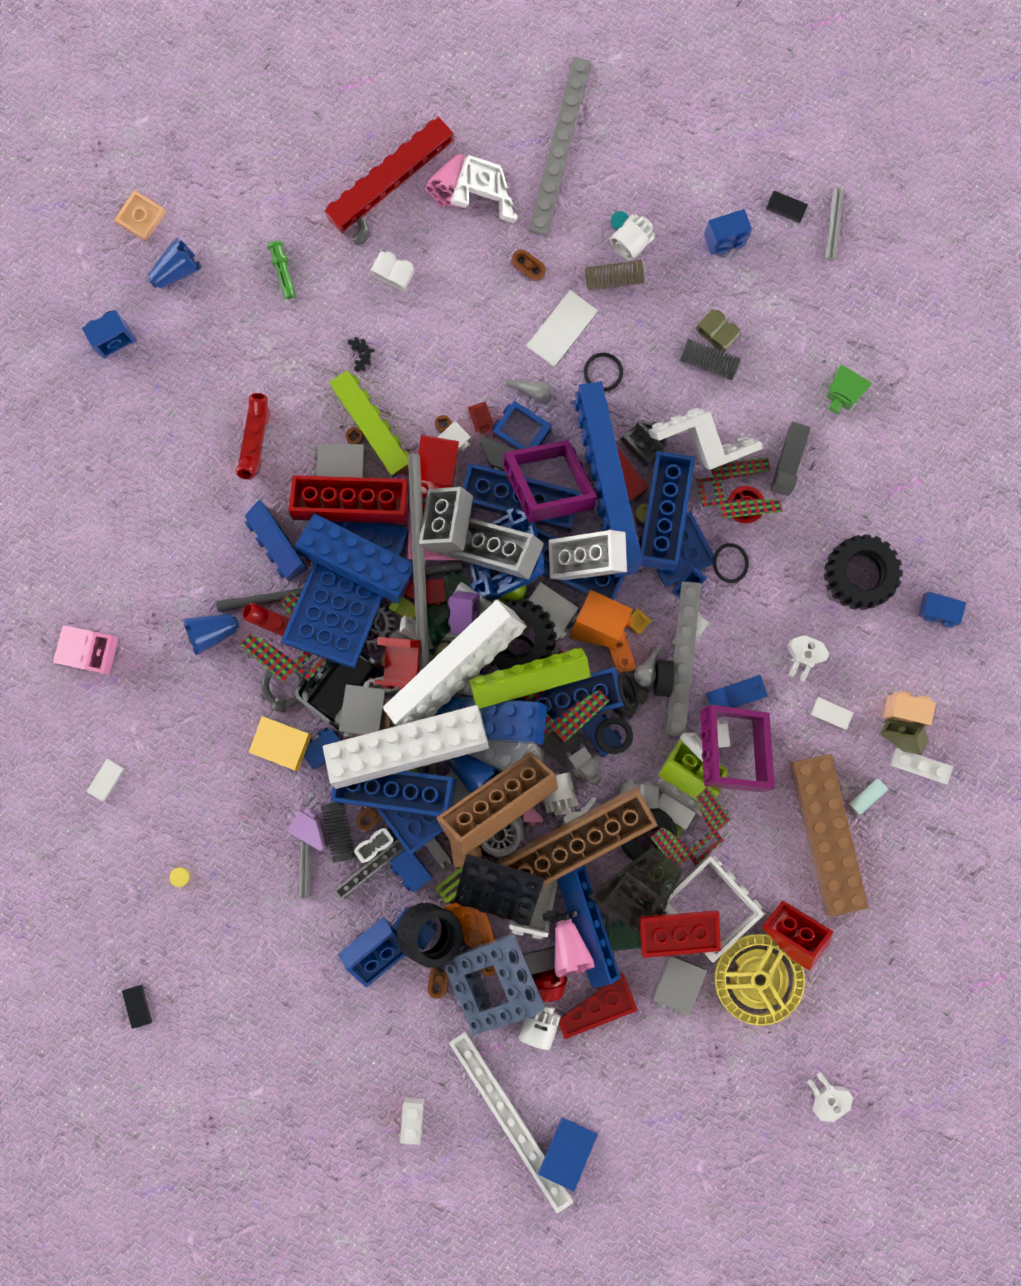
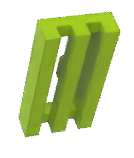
M463 866L435 887L446 903L456 896L457 890L449 897L446 894L459 884L460 878L444 891L441 888L461 873Z

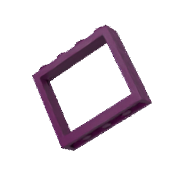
M569 440L504 453L502 466L529 523L594 509L598 499L595 489L593 490L590 478L585 474L583 464L578 460L576 450L571 446ZM564 456L583 495L537 504L519 465Z
M710 705L700 709L704 786L762 793L775 789L770 713ZM717 716L752 720L756 781L720 777Z

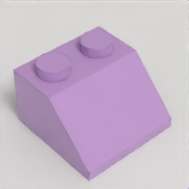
M311 809L298 811L287 832L319 851L326 850L328 844L322 821L317 817L319 814Z

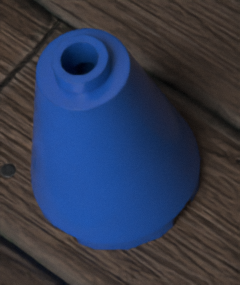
M175 238L149 272L150 278L148 280L153 287L162 289L199 271L202 266L199 261H194L195 255L182 240L178 241V238Z
M231 614L183 619L195 656L237 632L236 628H239L236 616L232 617Z
M469 754L450 759V767L470 794L503 772L499 768Z

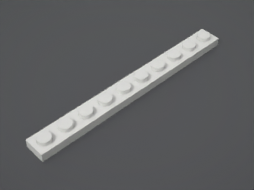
M465 1031L451 1040L449 1044L555 1212L559 1213L574 1203L565 1187L537 1174L545 1155L467 1032Z

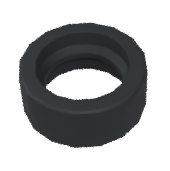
M657 660L655 667L656 679L653 686L654 695L670 697L674 684V662Z
M611 717L599 724L595 738L598 746L608 754H619L630 747L633 742L632 727L624 719ZM617 724L625 730L626 739L621 746L610 747L604 742L603 732L607 726Z

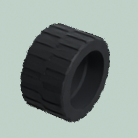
M429 902L418 903L410 907L400 919L396 931L398 946L403 954L428 968H438L451 962L455 955L458 954L462 945L463 932L458 917L451 911ZM438 918L441 923L440 938L433 948L421 952L418 947L419 932L427 921Z

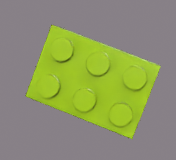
M679 739L669 752L658 776L697 800L696 796L706 788L704 786L703 762ZM719 764L720 777L726 778L729 770ZM709 787L715 797L721 790V788Z

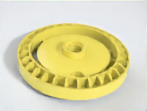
M756 933L740 937L718 958L714 972V985L720 1002L729 1013L742 1022L763 1026L780 1022L796 1009L803 996L805 974L803 966L793 961L769 935ZM756 945L768 946L766 950L753 949L743 953L735 960L737 963L736 971L727 972L730 962L740 951ZM773 948L779 951L777 955L772 953ZM783 955L787 959L792 971L791 990L784 1002L781 999L787 991L789 976L787 968L781 960ZM760 974L763 975V982L761 984H756V976ZM726 977H730V984H726ZM727 989H732L736 998L744 1005L754 1009L768 1008L769 1012L752 1013L743 1010L733 1002ZM777 1003L780 1005L775 1009L772 1008V1006L776 1005Z

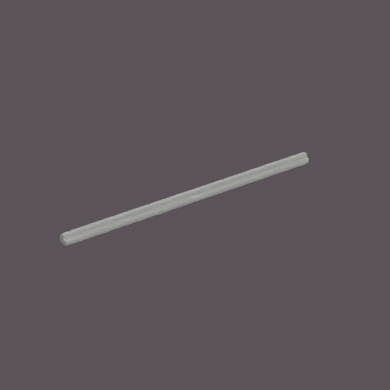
M410 454L408 456L416 639L421 640L420 672L429 664L424 547L419 545L423 521L420 455Z

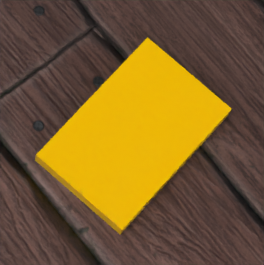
M262 716L249 753L298 771L312 735Z

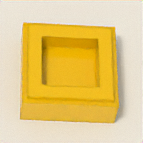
M637 608L631 615L633 620L629 627L639 635L652 620Z

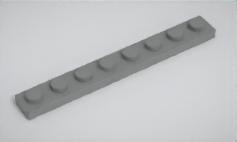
M681 582L673 658L674 684L672 694L669 697L666 735L681 736L683 733H686L701 583Z

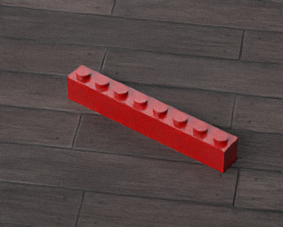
M439 116L435 120H430L423 130L413 134L411 140L407 143H402L394 154L385 157L383 163L378 167H373L366 177L357 180L354 187L350 190H345L337 201L328 204L325 213L329 221L342 234L359 218L363 217L454 141L453 132Z

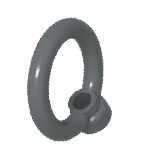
M267 669L262 678V692L271 703L270 709L285 713L286 708L295 706L300 701L296 696L289 700L276 698L269 688V682L273 674ZM295 670L294 673L298 676L301 683L304 677Z

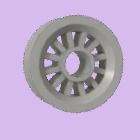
M517 819L510 823L511 828L506 829L504 827L502 829L505 832L504 839H497L494 834L480 844L481 847L493 856L501 857L511 854L518 847L522 837L521 826ZM514 830V834L508 832ZM493 839L494 841L490 845L488 841ZM505 840L510 843L508 847L506 845ZM496 842H498L497 848L493 847ZM502 842L504 848L500 849V844Z

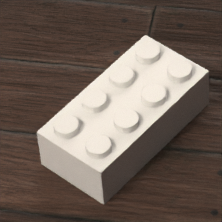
M608 530L549 540L550 579L570 580L627 572L625 532Z

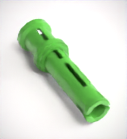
M273 241L267 245V248L271 252V262L276 267L284 299L295 298L296 294L287 267L288 257L285 256L283 250L284 243L283 241Z

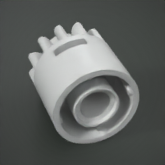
M632 214L624 222L623 226L610 237V243L623 258L633 261L655 238V233L652 232L653 226L647 218L643 216L639 218L637 214Z
M570 772L556 775L558 789L543 799L546 813L554 812L555 816L572 812L571 807L578 805Z
M543 1003L545 1009L534 1017L523 1021L518 1039L530 1046L550 1050L561 1016L554 1012V1007Z

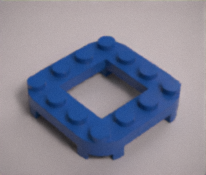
M509 509L507 510L508 515L491 523L529 533L538 538L535 522L529 523L525 513L520 510ZM542 550L529 580L507 573H501L494 577L492 569L470 563L474 581L471 584L472 589L486 599L491 600L497 599L534 581L544 573Z

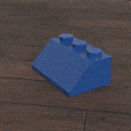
M384 917L338 954L345 969L366 988L405 957L398 946L396 930L392 928L393 925Z

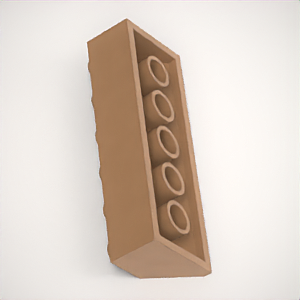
M530 752L436 817L437 821L450 842L465 856L558 789L556 774Z

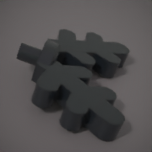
M355 337L354 340L349 339L348 344L353 351L359 348L357 351L360 353L359 358L361 359L360 361L355 360L356 366L354 370L356 372H359L361 369L365 371V364L371 366V353L375 352L374 348L370 349L366 345L365 339H361V343L358 337Z
M546 911V913L542 914L543 921L557 923L561 920L575 918L578 915V911H566V913H559V915L556 911Z

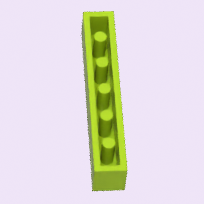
M347 370L331 380L329 384L394 479L396 474L400 475L409 469V453L406 450L402 451L400 448L402 443L396 435L392 436L389 431L391 427L386 420L382 421L379 417L381 412L375 404L371 405L369 402L370 396L367 391L360 389L358 386L360 381L355 374L351 375Z
M579 648L561 654H554L544 659H536L523 665H515L505 670H497L484 676H477L470 679L469 684L474 703L481 709L591 677L587 656L583 649Z

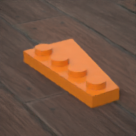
M458 903L445 906V909L458 917L462 925L463 940L469 948L495 940L488 913H482L471 907H463ZM494 965L481 969L485 977L497 974Z

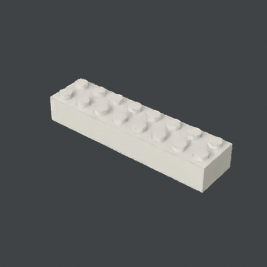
M496 600L384 705L383 709L397 726L433 717L442 705L448 703L457 691L462 690L471 678L476 677L485 665L491 663L500 651L505 650L514 638L520 636L527 626L514 610Z
M477 705L323 746L329 781L335 789L489 749L481 712Z

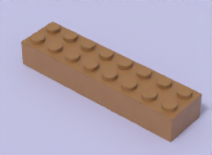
M832 754L790 762L825 915L833 917L868 909L869 906Z
M635 786L513 851L511 854L500 858L498 864L545 878L543 886L658 825L639 788Z

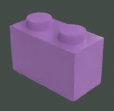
M457 591L449 598L450 617L448 624L450 626V633L460 635L479 617L480 594Z

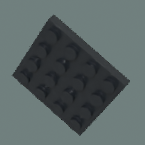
M467 854L454 902L463 907H471L482 913H490L501 919L506 918L520 925L525 924L529 926L545 878Z

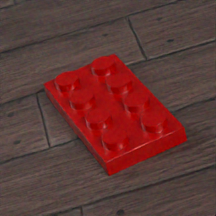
M718 910L639 917L641 956L643 958L721 951Z

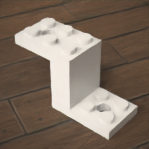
M699 408L689 410L688 414L682 417L681 415L673 416L667 423L658 422L652 425V429L648 430L651 438L662 440L688 429L700 466L709 470L763 449L761 441L748 438V436L738 439L736 444L721 445L711 412L703 409L699 410Z

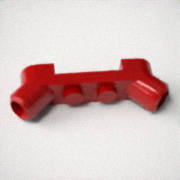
M253 393L248 397L247 419L239 464L236 468V475L243 480L253 479L259 473L262 460L260 457L266 423L268 424L270 416L268 397L262 393Z
M254 603L246 605L243 611V619L281 636L284 635L290 620L286 616Z

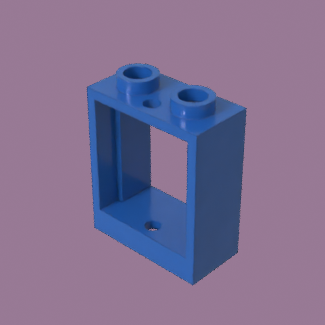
M515 400L511 405L507 404L503 411L504 416L501 420L497 419L492 427L494 429L493 436L513 449L527 448L501 431L514 411L517 410L541 426V429L528 448L542 445L552 430V424Z

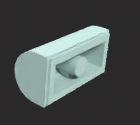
M876 779L853 799L848 806L856 816H859L886 793L888 788L883 782Z

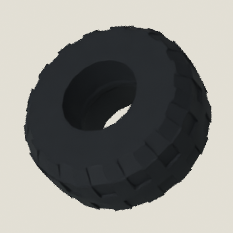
M650 808L656 819L658 830L663 827L677 837L676 825L672 818L659 808ZM636 837L621 845L624 853L631 860L639 864L654 865L667 859L657 845L648 848L643 847L638 843Z

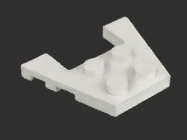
M468 155L464 160L450 203L466 208L469 205V192L498 201L499 219L511 223L517 220V215L513 213L511 207L513 205L512 199L507 195L506 189L508 187L501 166Z

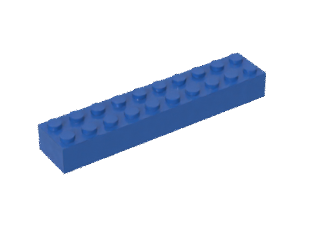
M602 381L580 384L578 392L575 393L576 400H573L574 410L578 411L579 415L577 418L578 428L582 429L583 433L581 435L582 446H585L587 451L585 453L586 464H589L591 469L589 470V478L591 482L593 481L595 487L593 490L595 489L598 495L597 501L599 506H597V515L602 519L601 531L614 530L625 532L627 572L615 573L614 578L637 574L643 560Z

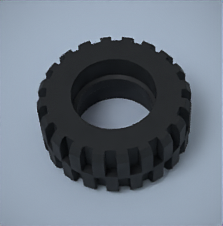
M864 534L863 536L856 535L846 539L835 547L834 551L829 554L828 562L825 563L824 567L826 570L824 580L828 581V585H826L828 591L831 590L833 592L831 596L835 600L839 599L841 605H848L850 609L854 610L858 608L861 610L874 608L894 596L896 588L900 587L901 581L899 578L903 576V570H899V566L902 565L901 559H896L895 555L898 553L895 549L891 550L889 548L891 546L889 542L883 543L881 542L882 538L878 536L872 538L871 535ZM863 555L870 558L876 564L879 571V579L876 586L872 589L862 590L850 582L847 576V564L852 557Z
M514 600L503 603L514 610L520 619L526 621L532 627L535 634V643L532 650L524 655H515L506 648L500 651L490 664L493 667H499L498 670H505L515 665H523L536 659L550 657L552 650L556 647L554 641L557 638V632H554L553 628L556 626L554 621L551 622L549 619L550 614L542 610L543 607L539 604L535 605L532 601Z

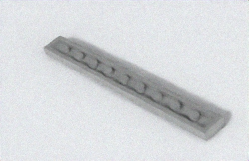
M573 57L529 233L547 237L591 67L590 60Z

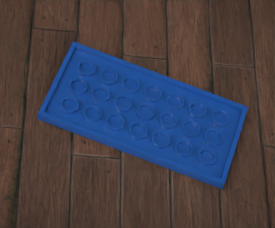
M331 521L399 556L409 529L392 523ZM314 562L281 639V643L355 669L383 597Z

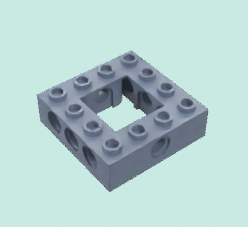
M514 933L459 952L451 962L444 965L473 1035L534 1017L545 1009ZM494 965L508 998V1001L503 1003L499 1001L493 1006L489 1000V994L486 993L481 981L482 977L477 972Z

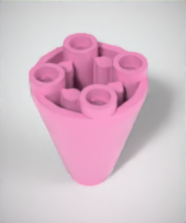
M462 154L454 156L429 179L425 186L426 191L435 199L438 206H457L451 204L450 200L466 156Z
M572 920L557 922V927L555 928L556 976H566L570 972L580 974L585 972V970L595 968L593 959Z

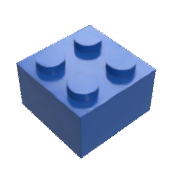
M745 209L708 221L704 237L711 255L716 253L721 255L729 249H740L745 246L752 231Z
M116 310L108 311L103 314V317L91 320L86 326L82 327L92 348L103 359L136 341L126 321Z

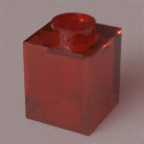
M486 401L468 407V413L475 432L486 433L490 431L493 427V421Z

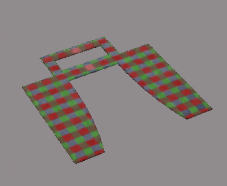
M768 458L728 462L711 469L713 477L696 479L702 507L720 505L723 519L783 512L780 500H725L721 480L747 476L771 469ZM703 482H712L717 501L707 502Z
M292 591L281 601L290 616H292L299 599ZM249 634L240 643L246 651L281 682H284L295 670L309 681L328 661L322 658L307 673L301 666L313 654L303 652L295 661H292L280 650L252 634Z
M559 648L552 655L564 652ZM545 690L523 696V698L527 702H536ZM599 690L572 706L556 721L546 713L545 725L547 728L545 729L544 738L553 730L566 742L601 710L609 700Z
M708 786L696 797L701 814L711 831L689 850L679 838L663 827L650 837L675 869L688 857L696 866L724 841L718 830L731 819ZM714 836L717 841L700 857L696 858L694 853Z

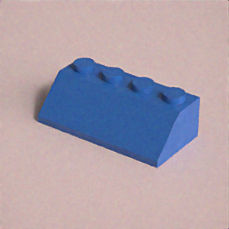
M261 500L257 501L246 513L245 518L247 522L245 524L251 532L255 531L258 536L255 539L261 547L265 546L268 551L266 555L271 563L275 562L279 567L276 570L281 578H286L290 581L307 570L308 567L300 555L297 554L296 549L267 506Z

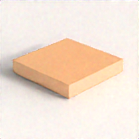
M134 190L114 221L134 235L147 241L167 211Z

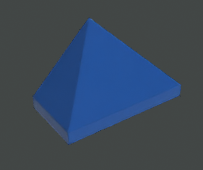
M692 566L671 592L680 599L682 581L701 583L702 585L707 577Z

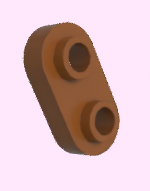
M525 250L514 252L512 256L514 268L532 281H540L544 278L546 268L541 261ZM523 259L525 262L520 264L518 260ZM538 270L540 273L536 275L533 271Z
M366 807L357 816L356 825L362 831H369L380 822L382 816L376 808ZM365 817L370 819V823L368 825H365L363 823V819Z
M431 967L427 991L431 997L441 998L446 994L449 977L446 970L439 971L438 968ZM439 984L441 990L436 991L434 985Z

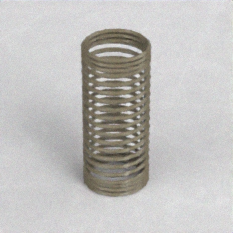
M638 259L634 260V262L631 260V262L628 261L627 263L618 262L617 264L614 263V265L611 263V265L604 264L603 266L601 264V266L585 267L588 291H593L595 287V290H597L598 284V289L600 290V281L602 289H604V286L606 289L607 284L608 288H610V281L612 288L614 285L617 287V283L618 287H620V281L622 287L624 285L627 286V283L630 286V280L631 285L634 283L635 285L637 283L643 284L644 268L642 260Z

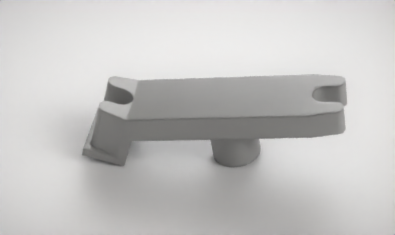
M435 838L426 844V847L444 871L454 864Z

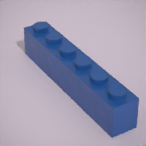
M584 864L558 878L557 883L567 911H578V915L575 918L569 919L575 924L593 959L595 968L588 969L586 972L591 988L610 985L621 979Z

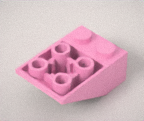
M62 626L53 663L110 675L119 638L103 633Z

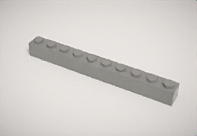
M397 839L337 887L333 892L340 901L405 850L401 842Z

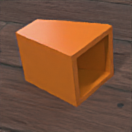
M590 590L569 638L615 649L617 643L622 644L626 632H623L625 627L629 628L633 617L630 616L633 609Z

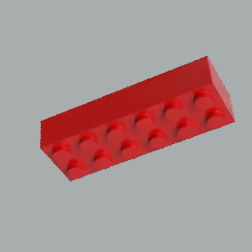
M293 475L288 511L293 520L310 521L315 513L329 521L407 524L410 489L407 479Z

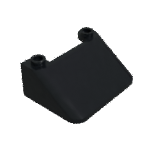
M363 651L355 669L328 660L309 681L305 678L296 688L295 696L325 722L339 730L346 684L363 687L369 678L383 677L384 667ZM320 657V658L317 660V662L314 664V666L322 659V657Z

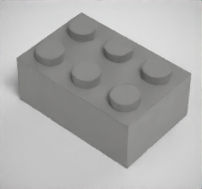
M462 487L428 489L419 545L431 553L464 551L473 496Z

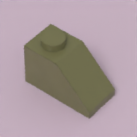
M888 719L880 732L884 738L903 752L922 755L929 742L925 726L922 724Z

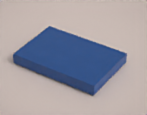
M561 1117L537 1174L574 1192L598 1134Z

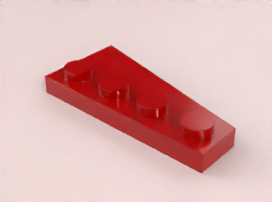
M624 973L620 974L621 979L610 985L603 986L560 1017L559 1026L564 1039L638 1011Z

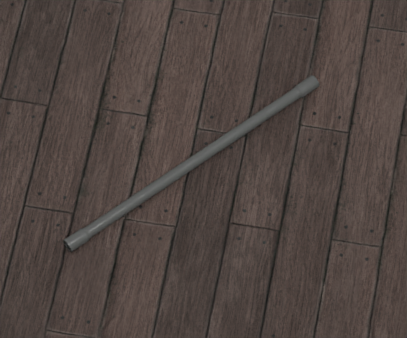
M461 561L425 567V577L463 572ZM303 588L238 599L216 601L218 612L246 607L249 603L260 605L282 601L291 591L300 597Z

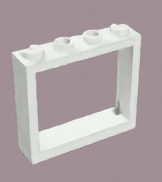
M707 855L676 884V888L667 897L661 898L657 903L667 914H678L668 902L708 864L752 911L721 942V951L704 953L714 963L764 913L761 911L763 907L755 899L752 901L747 896L749 894L747 889L743 885L738 886L734 882L736 878L729 870L725 872L720 867L722 865L720 860L715 856L712 858Z

